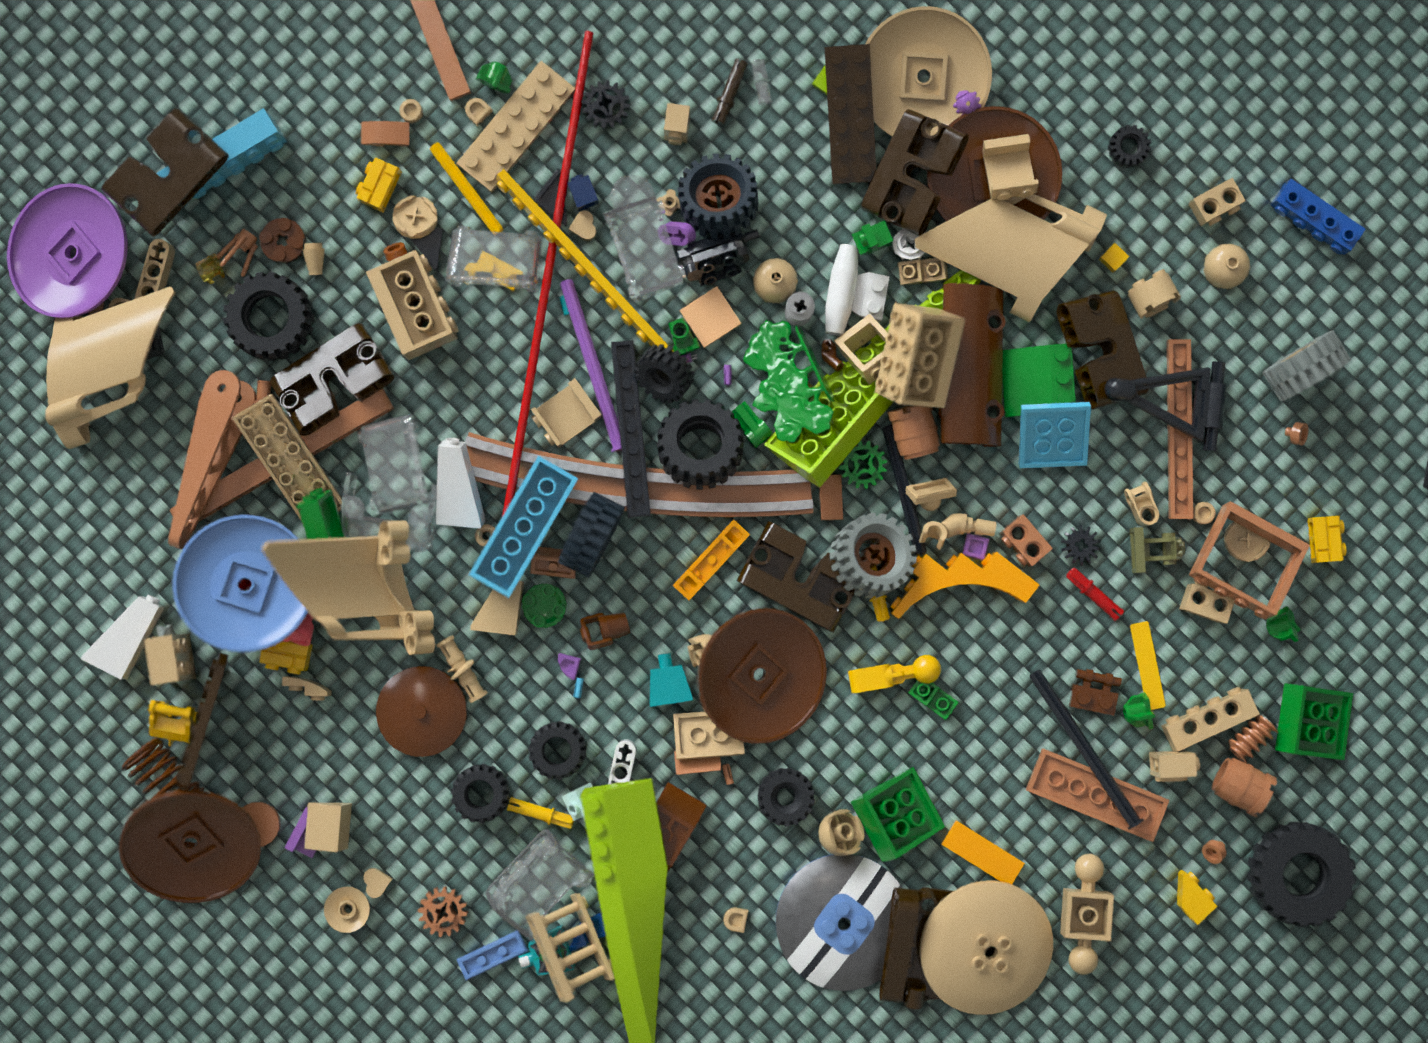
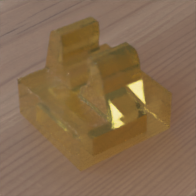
M215 253L195 263L198 273L204 282L207 281L213 284V277L220 275L221 278L225 277L223 267L220 266L221 262Z

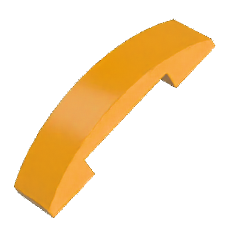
M733 519L672 586L690 600L750 534Z

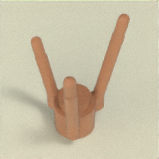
M242 229L207 264V267H212L228 251L229 253L220 263L221 267L230 260L238 249L244 252L249 249L241 276L245 277L253 254L258 248L255 244L257 238L247 230Z

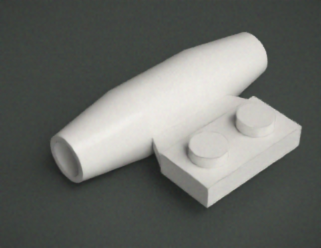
M840 245L831 271L825 306V333L841 336L844 334L851 311L861 318H865L869 314L876 321H882L889 276L870 272L858 275V248L854 245Z

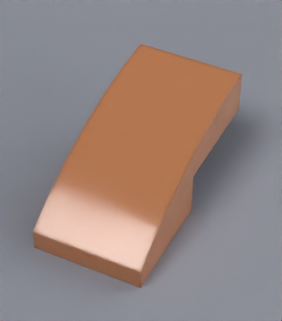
M361 122V145L408 146L409 122Z

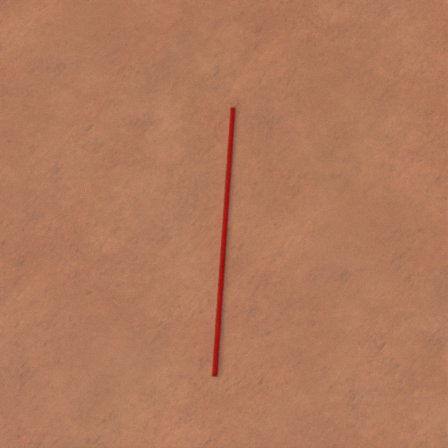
M585 31L553 216V222L559 228H561L594 35L591 31ZM549 242L502 517L516 492L557 252L555 242L552 244Z

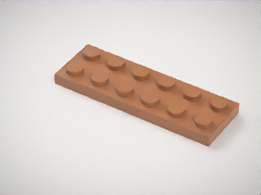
M1044 748L1040 752L1026 790L1151 842L1155 839L1170 801L1113 777L1140 819H1144L1143 822L1129 830V825L1090 767Z

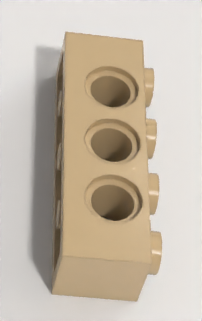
M1240 687L1233 688L1227 691L1228 695L1221 699L1219 696L1207 700V705L1201 708L1197 705L1187 709V714L1181 717L1174 715L1166 719L1167 723L1161 725L1171 749L1178 752L1260 715L1249 690L1240 689ZM1231 702L1234 705V711L1228 715L1225 707ZM1208 712H1211L1214 716L1210 724L1205 722V715ZM1188 721H1191L1193 724V730L1190 733H1186L1184 730V725Z

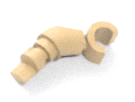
M951 514L941 523L936 521L926 523L919 543H924L926 538L932 537L938 540L936 547L940 550L943 548L945 539L958 534L963 535L964 533L970 534L974 532V535L994 536L996 522L982 519L973 521V518L967 517V514Z

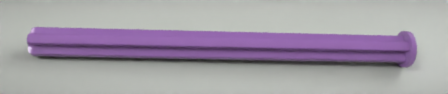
M571 279L564 280L560 283L561 290L613 448L611 452H617L621 450L615 410L574 283Z

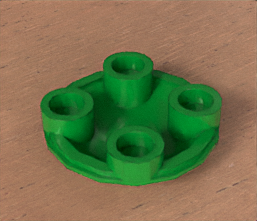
M541 583L534 585L522 598L524 616L535 627L548 628L555 626L566 613L567 603L565 595L552 584Z

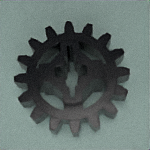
M609 80L606 81L605 85L598 81V87L596 88L590 85L591 93L584 92L587 100H582V105L586 107L582 110L583 115L589 114L586 118L587 122L594 120V127L596 128L601 124L603 130L606 129L607 125H610L613 130L614 123L616 122L622 125L621 118L627 119L628 114L625 111L630 110V105L625 104L630 101L629 96H623L625 89L618 90L617 82L610 86ZM606 92H612L615 94V96H611ZM598 94L597 100L592 102L593 98ZM603 97L609 105V113H607L603 106ZM620 108L619 112L613 116L615 110ZM600 114L606 119L599 118L596 115Z

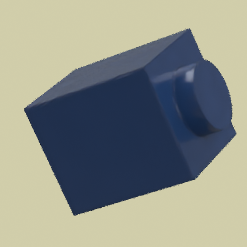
M583 174L571 178L568 186L578 212L599 204L589 175L583 176Z

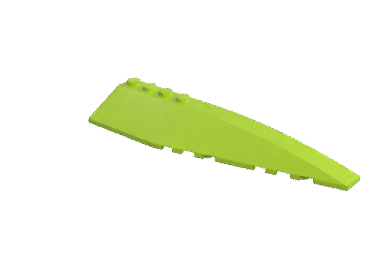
M959 270L943 284L964 283L979 285L981 279L963 270ZM943 287L927 295L928 299L919 306L942 309ZM877 334L871 339V344L867 347L859 348L854 354L863 365H866L884 351L886 342ZM843 361L844 367L839 372L835 371L830 376L828 374L825 375L835 402L830 401L824 391L819 396V401L831 407L834 411L829 422L831 425L829 429L815 434L803 427L801 434L795 442L780 441L777 438L776 432H774L764 444L768 450L803 478L819 488L894 402L875 393L876 380L869 385L848 361L846 363ZM818 381V383H817L814 387H820V386H821L820 383H819V381ZM814 395L808 398L809 402H812L815 399Z

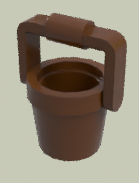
M625 612L610 615L598 613L583 617L580 620L582 640L587 644L589 650L610 646L613 644V640L630 634ZM598 621L603 640L591 643L592 638L586 624Z

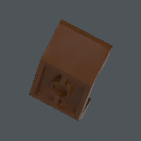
M668 782L656 803L669 871L707 805Z

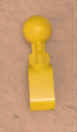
M922 655L914 661L913 665L884 664L849 670L848 676L851 693L889 688L897 684H903L906 679L916 678L921 683H932L939 678L941 665L934 656Z

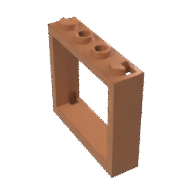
M1230 501L1222 506L1189 576L1193 577L1197 584L1213 588L1217 595L1233 599L1237 606L1253 610L1257 617L1269 619L1277 615L1310 545ZM1227 518L1292 553L1267 605L1202 570Z

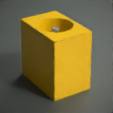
M1114 243L1099 260L1114 273L1129 256Z

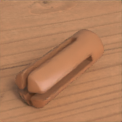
M722 765L726 784H733L734 780L730 765Z

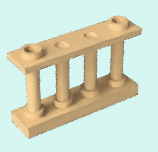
M580 893L570 895L573 903L546 916L540 915L539 912H533L525 916L557 995L562 1002L574 999L572 992H574L575 988L603 975L605 980L615 979L611 960H607L587 912L588 903ZM577 911L581 921L580 925L553 938L548 936L546 931L548 924ZM586 933L590 946L562 959L557 957L555 953L556 946ZM592 954L595 955L599 967L572 980L566 979L563 972L565 967Z

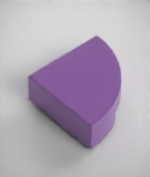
M559 653L558 662L562 672L568 678L575 680L581 658Z

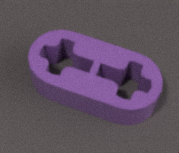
M668 222L659 228L661 240L668 245L685 246L696 238L695 230L689 223Z

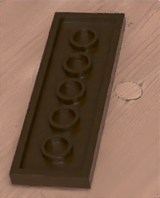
M870 44L824 47L832 184L870 182L876 173Z
M220 653L218 659L213 658L208 675L212 680H206L201 697L205 699V702L200 701L195 717V720L199 722L198 724L193 723L188 740L192 742V745H186L182 763L186 765L185 768H179L175 785L179 786L178 790H188L226 667L228 654Z

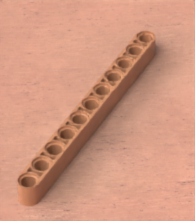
M381 389L364 401L360 402L358 400L340 410V416L315 432L301 437L314 456L387 414L394 407L384 389ZM259 458L219 480L199 522L273 479ZM176 506L169 510L172 516H174Z

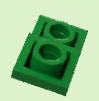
M917 680L908 692L946 721L959 704L956 699L934 683L925 684Z

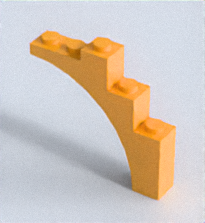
M993 552L992 555L988 553L981 561L982 568L962 553H959L957 556L953 554L945 564L948 566L947 569L943 568L927 554H924L922 557L918 555L916 563L911 566L914 568L912 574L917 579H911L904 588L907 592L902 598L898 596L890 606L893 609L890 614L899 619L913 604L924 596L942 588L966 584L992 587L1008 593L1022 603H1026L1039 587V584L998 552Z

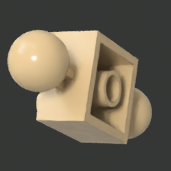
M1084 854L1075 863V873L1082 881L1081 889L1063 888L1060 934L1065 938L1078 939V946L1073 948L1069 954V964L1076 973L1082 975L1092 973L1098 965V956L1095 950L1091 948V941H1111L1114 895L1109 891L1095 890V882L1103 876L1104 864L1094 854Z

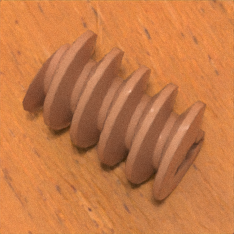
M1261 715L1254 717L1256 722H1248L1249 728H1241L1243 735L1240 733L1235 734L1237 741L1233 739L1228 740L1232 753L1245 763H1247L1245 756L1254 757L1251 752L1252 749L1260 752L1259 743L1264 746L1267 745L1265 737L1271 740L1274 739L1271 734L1272 731L1279 734L1273 724Z

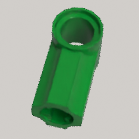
M745 401L732 411L734 419L739 420L744 435L755 448L772 436L773 433L762 419L757 417Z

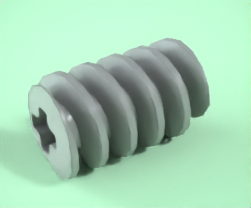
M805 292L792 294L787 300L785 307L787 321L794 326L796 324L799 326L807 324L814 313V300ZM799 306L803 307L801 313L797 312Z

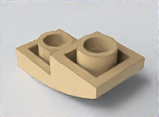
M938 258L917 259L898 263L901 285L948 280L947 263Z
M292 676L282 677V686H289V690L302 691L303 687H305L304 696H311V700H325V696H331V690L312 680Z

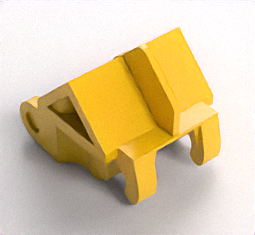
M151 700L148 710L150 714L149 736L168 739L169 747L173 745L175 740L190 743L188 740L193 723L196 722V707L187 706V708L167 705L168 703ZM172 715L179 716L181 719H174Z

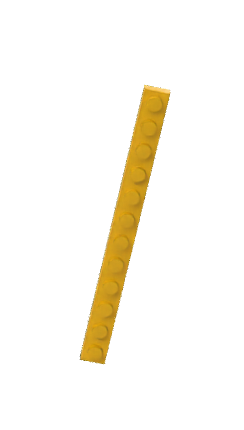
M505 169L500 171L496 177L498 181L496 184L499 189L505 194L508 192L514 198L512 199L514 205L519 210L524 209L528 213L529 221L535 227L539 225L542 228L544 237L551 244L553 242L556 243L560 248V254L566 260L570 259L575 264V270L582 277L586 276L591 281L590 286L597 293L601 292L607 298L605 302L613 310L617 309L622 314L621 319L629 327L632 325L638 331L636 333L638 338L644 343L648 342L651 346L657 345L658 347L660 344H664L665 348H667L669 345Z

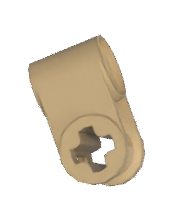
M1143 482L1141 486L1131 490L1128 488L1124 490L1126 501L1133 512L1136 522L1140 526L1147 527L1158 521L1159 511L1147 482ZM1144 510H1148L1152 514L1150 522L1143 519L1142 512Z

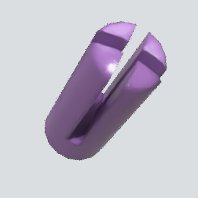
M724 365V385H731L732 365Z

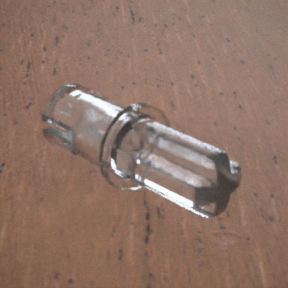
M763 59L752 61L753 86H756L758 104L767 105L772 103L769 89L770 79L767 78L765 61Z

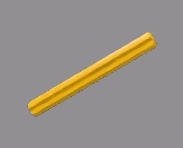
M439 142L430 147L432 154L494 236L499 235L503 231L501 224Z

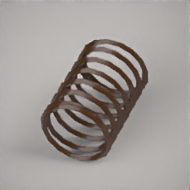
M159 737L150 740L124 762L121 771L130 769L156 748L145 761L128 774V778H132L148 763L166 753L155 767L135 782V786H139L157 770L173 761L159 778L142 791L143 795H146L162 780L178 771L180 767L185 768V765L176 766L178 757L169 758L171 748L162 749L164 740H161ZM177 775L153 797L164 794L175 786ZM199 781L190 783L188 788L189 790L194 787L192 790L204 791V787H200Z

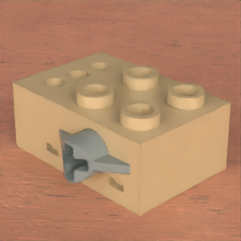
M173 624L166 625V628L164 626H157L158 637L144 639L151 685L195 679L196 673L190 635H174Z

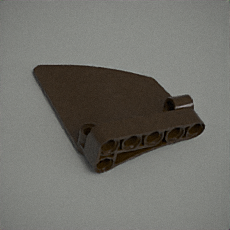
M923 887L919 890L893 888L887 944L879 989L880 1001L903 1002L907 1008L918 1010L923 1008V1003L926 1001L940 999L924 976L920 961V941L930 914L946 896L953 892L952 890ZM927 899L931 900V902L927 904L923 903V901ZM988 947L985 950V956H992L995 952V947Z

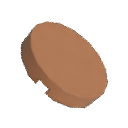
M252 802L242 807L257 826L261 847L273 842L281 827L280 816L276 809L264 802Z

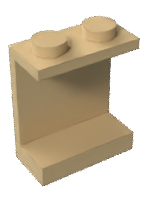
M1029 134L985 140L983 142L982 153L991 200H1007L1014 196L1029 197L1037 192L1038 179L1034 180L1029 155Z
M575 378L568 383L569 386L541 406L531 409L534 413L531 418L538 428L541 426L545 428L547 433L544 436L551 446L556 444L558 448L602 417Z

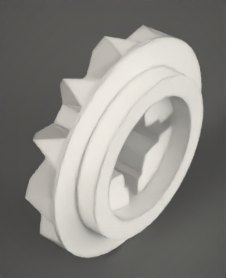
M905 229L900 230L893 238L894 252L902 260L904 258L910 261L916 258L920 259L925 252L917 248L914 250L911 247H907L906 240L912 244L915 243V238L919 236Z

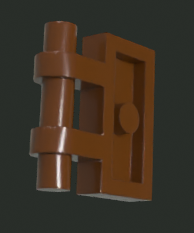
M1077 669L1075 678L1083 679L1082 686L1073 684L1069 706L1114 716L1119 694L1110 692L1112 685L1120 687L1122 678L1114 677L1111 673H1095L1092 669ZM1091 682L1103 683L1102 690L1090 688Z

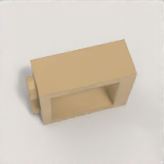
M871 314L834 340L840 353L869 385L878 378L883 352L866 365H863L853 352L877 334L886 342L888 334Z

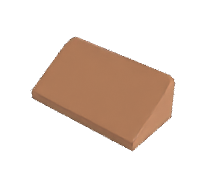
M830 475L819 488L821 521L843 520L841 475Z
M538 547L531 559L530 574L575 579L576 572L558 563L562 549Z
M674 751L676 775L721 770L720 757L677 760L676 751Z

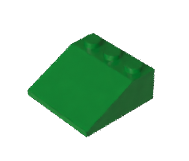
M1053 344L1003 350L1002 387L1005 417H1021V405L1076 403L1072 348H1067L1066 344Z
M1284 683L1278 724L1279 734L1277 733L1275 750L1298 755L1345 760L1353 693Z
M914 767L870 789L851 801L882 862L897 859L945 828Z

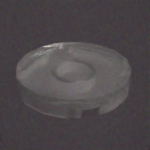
M638 175L625 176L614 184L611 190V204L614 211L620 217L627 220H638L645 217L653 208L655 194L652 185L645 178Z

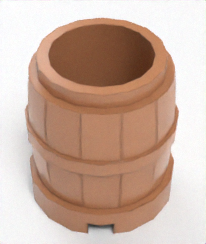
M913 405L888 412L889 420L892 421L894 440L900 455L904 459L916 458L939 451L938 427L932 414L933 407Z
M1227 758L1216 773L1211 789L1215 795L1227 801L1230 805L1246 810V813L1256 818L1258 817L1256 812L1261 814L1273 795L1270 787L1271 784L1276 786L1277 778L1268 773H1263L1249 763L1247 764L1235 758Z

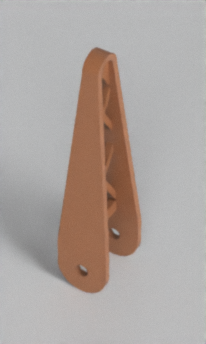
M220 370L210 375L199 400L168 538L169 545L178 549H183L190 540L242 436V432L232 417L252 406L254 400H256V393L253 387L244 381H239L238 377L230 371ZM221 385H226V387L223 389V391L220 392V391H219L220 386H221ZM239 395H241V401L237 402Z

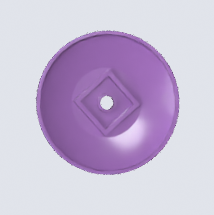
M71 183L48 188L27 203L11 230L7 248V264L12 284L21 299L41 314L55 318H73L84 315L101 305L117 286L127 259V233L119 211L101 192L85 185ZM75 247L76 255L71 259L70 251Z

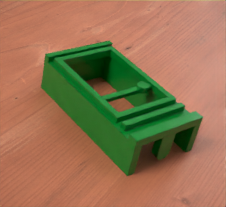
M318 488L310 491V495L302 497L303 500L296 507L297 509L301 508L299 513L307 540L346 538L332 490L323 491V488Z

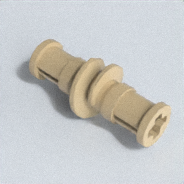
M451 635L437 643L436 646L437 648L440 647L447 663L452 667L447 671L455 672L451 677V681L458 678L459 683L470 697V703H473L488 692L483 690L476 674L470 668L474 664V660H465L464 654L453 640L455 638L454 635Z

